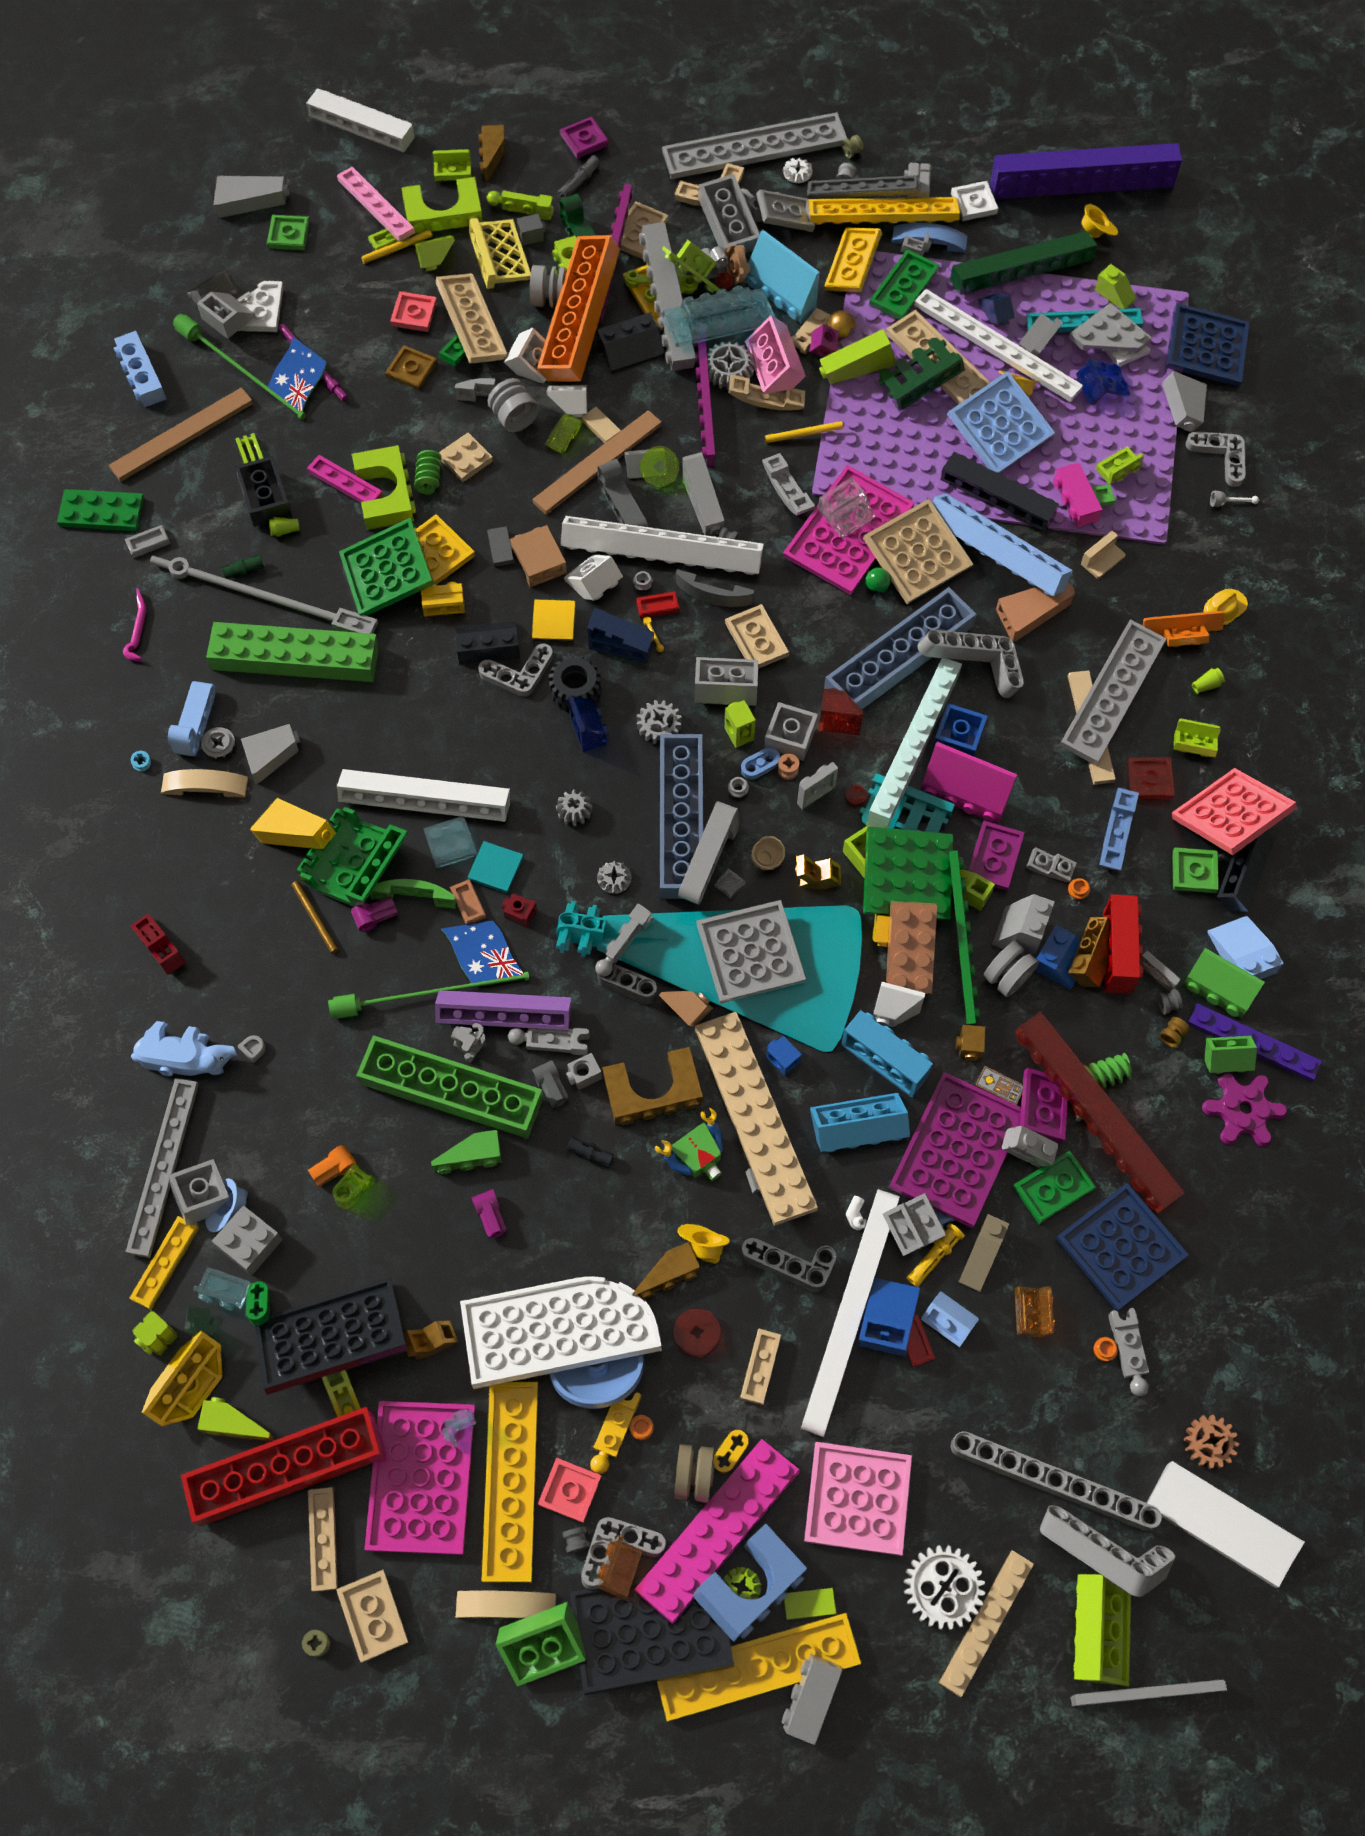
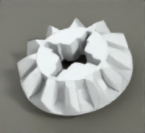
M800 157L798 160L792 158L790 162L786 161L783 168L786 179L794 183H802L809 180L813 171L812 165L807 162V159L802 161Z

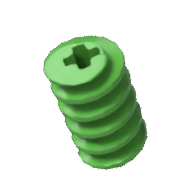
M423 450L418 453L416 458L414 488L422 494H432L440 484L442 456L437 451Z
M1125 1053L1122 1056L1109 1057L1105 1061L1099 1060L1097 1065L1090 1063L1088 1067L1086 1065L1081 1066L1084 1083L1087 1087L1091 1086L1095 1092L1098 1091V1084L1105 1089L1106 1081L1111 1086H1114V1079H1117L1120 1084L1123 1083V1076L1128 1081L1131 1080L1132 1068L1129 1058Z

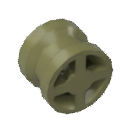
M858 135L852 136L850 140L845 139L842 141V149L847 158L853 157L856 153L860 154L864 150L862 140Z
M311 1630L303 1637L302 1648L308 1655L322 1657L329 1650L330 1639L324 1632Z

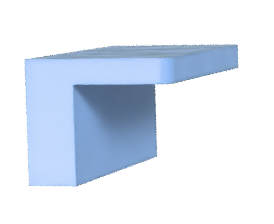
M939 1292L921 1320L960 1347L979 1318L943 1292Z

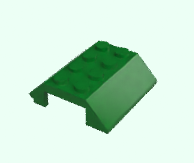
M344 807L343 810L336 809L329 820L335 826L331 827L336 832V835L324 849L311 848L306 856L312 862L304 858L296 872L300 874V880L318 893L354 907L366 901L407 837L408 831L390 824L387 829H383L360 820L354 810Z

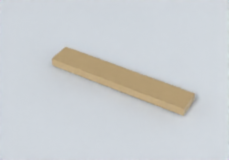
M1089 671L1071 672L1068 674L1076 714L1093 686ZM1107 746L1097 765L1088 761L1093 785L1115 782V775Z

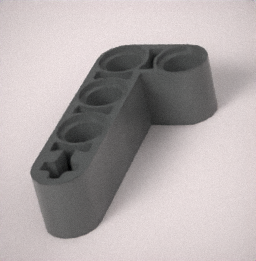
M614 459L597 466L600 488L621 524L649 527L644 515L623 481V471L619 461Z
M756 1238L745 1240L741 1252L743 1260L748 1264L815 1293L822 1291L826 1286L837 1257L832 1247L822 1246L816 1251L812 1263ZM752 1247L756 1248V1252H753L752 1255L748 1253ZM764 1251L765 1253L763 1260H760V1256H762V1252ZM826 1254L830 1256L832 1261L823 1263L819 1257ZM770 1256H776L780 1262L777 1265H771L767 1259ZM798 1266L801 1272L794 1275L790 1273L789 1267ZM818 1275L822 1278V1283L814 1284L811 1282L810 1277Z

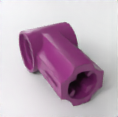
M391 897L370 905L363 903L351 910L360 932L369 931L378 922L398 915Z
M493 1189L471 1197L489 1239L499 1237L507 1232Z

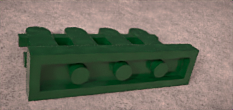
M936 337L931 338L928 341L929 349L923 351L921 348H915L912 351L913 359L907 362L906 359L900 358L895 363L896 370L891 372L889 369H882L879 372L880 380L878 382L881 387L885 385L890 391L888 393L889 397L893 398L895 407L899 412L965 371L962 357L959 353H950L945 347L947 343L944 339L940 341ZM932 354H935L939 359L935 364L929 358ZM916 364L923 370L919 374L912 368ZM900 374L906 380L902 385L896 379Z

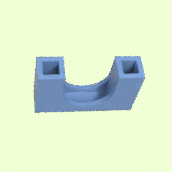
M767 1524L759 1529L744 1546V1549L755 1559L766 1574L768 1585L766 1594L763 1597L754 1600L739 1597L716 1572L702 1583L693 1594L696 1601L733 1642L739 1636L744 1639L754 1629L751 1624L756 1619L759 1622L763 1621L771 1612L768 1608L773 1603L778 1606L788 1596L785 1591L790 1586L795 1589L804 1580L802 1574L807 1568Z

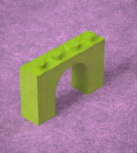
M475 177L457 179L459 200L455 206L444 211L432 210L424 204L420 185L403 187L402 193L407 221L414 227V234L427 230L432 232L470 226V219L478 218L479 223L483 222Z
M399 446L352 454L357 477L362 480L388 478L397 484L395 490L389 496L361 502L367 530L396 525L408 518L414 521L412 513H416L414 501L409 500V497H413L411 485H406V481H409L408 470L403 469V465H406L404 453H400Z

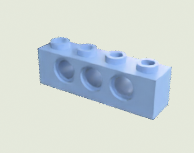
M134 331L115 338L114 340L117 347H114L118 359H123L120 363L124 372H129L127 379L130 386H135L136 388L133 392L137 401L141 400L144 407L166 400L162 386L137 332Z

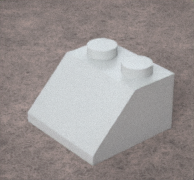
M534 328L520 333L504 363L517 375L544 383L546 379L537 367L546 340Z
M592 555L563 578L584 599L597 600L603 596L605 590L616 586L618 580L623 575L611 556Z

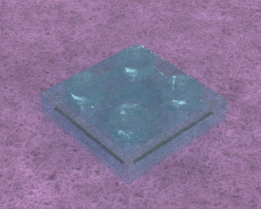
M463 816L423 828L436 868L477 856Z

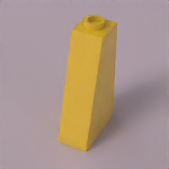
M278 798L250 828L256 838L263 844L324 849L336 835V832L327 820Z

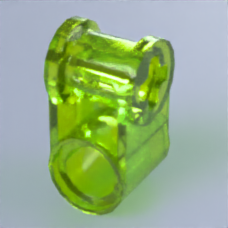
M355 1163L333 1189L336 1204L342 1209L352 1207L361 1195L371 1187L375 1177L372 1174L368 1175L360 1169L359 1164ZM343 1192L350 1193L349 1197H347L346 1199L339 1198L340 1194Z

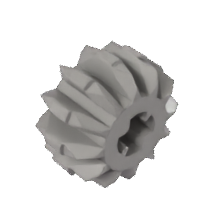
M573 789L572 794H568L565 791L564 797H559L556 811L559 812V819H564L566 825L572 822L575 827L578 821L584 824V818H590L592 805L590 804L589 796L584 797L583 791L576 794V791Z

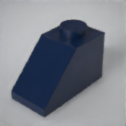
M995 293L978 299L990 323L1002 326L1008 324V320L1015 318L1011 295Z

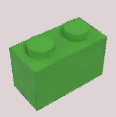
M1251 1036L1206 1038L1204 1061L1210 1073L1221 1074L1224 1072L1253 1071L1256 1064L1257 1046Z

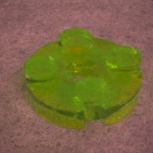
M662 446L653 447L646 451L641 458L640 472L650 485L656 487L666 486L677 477L679 461L676 454L670 449ZM658 461H662V464L665 465V469H662L661 473L657 472L658 470L654 468V464H658Z

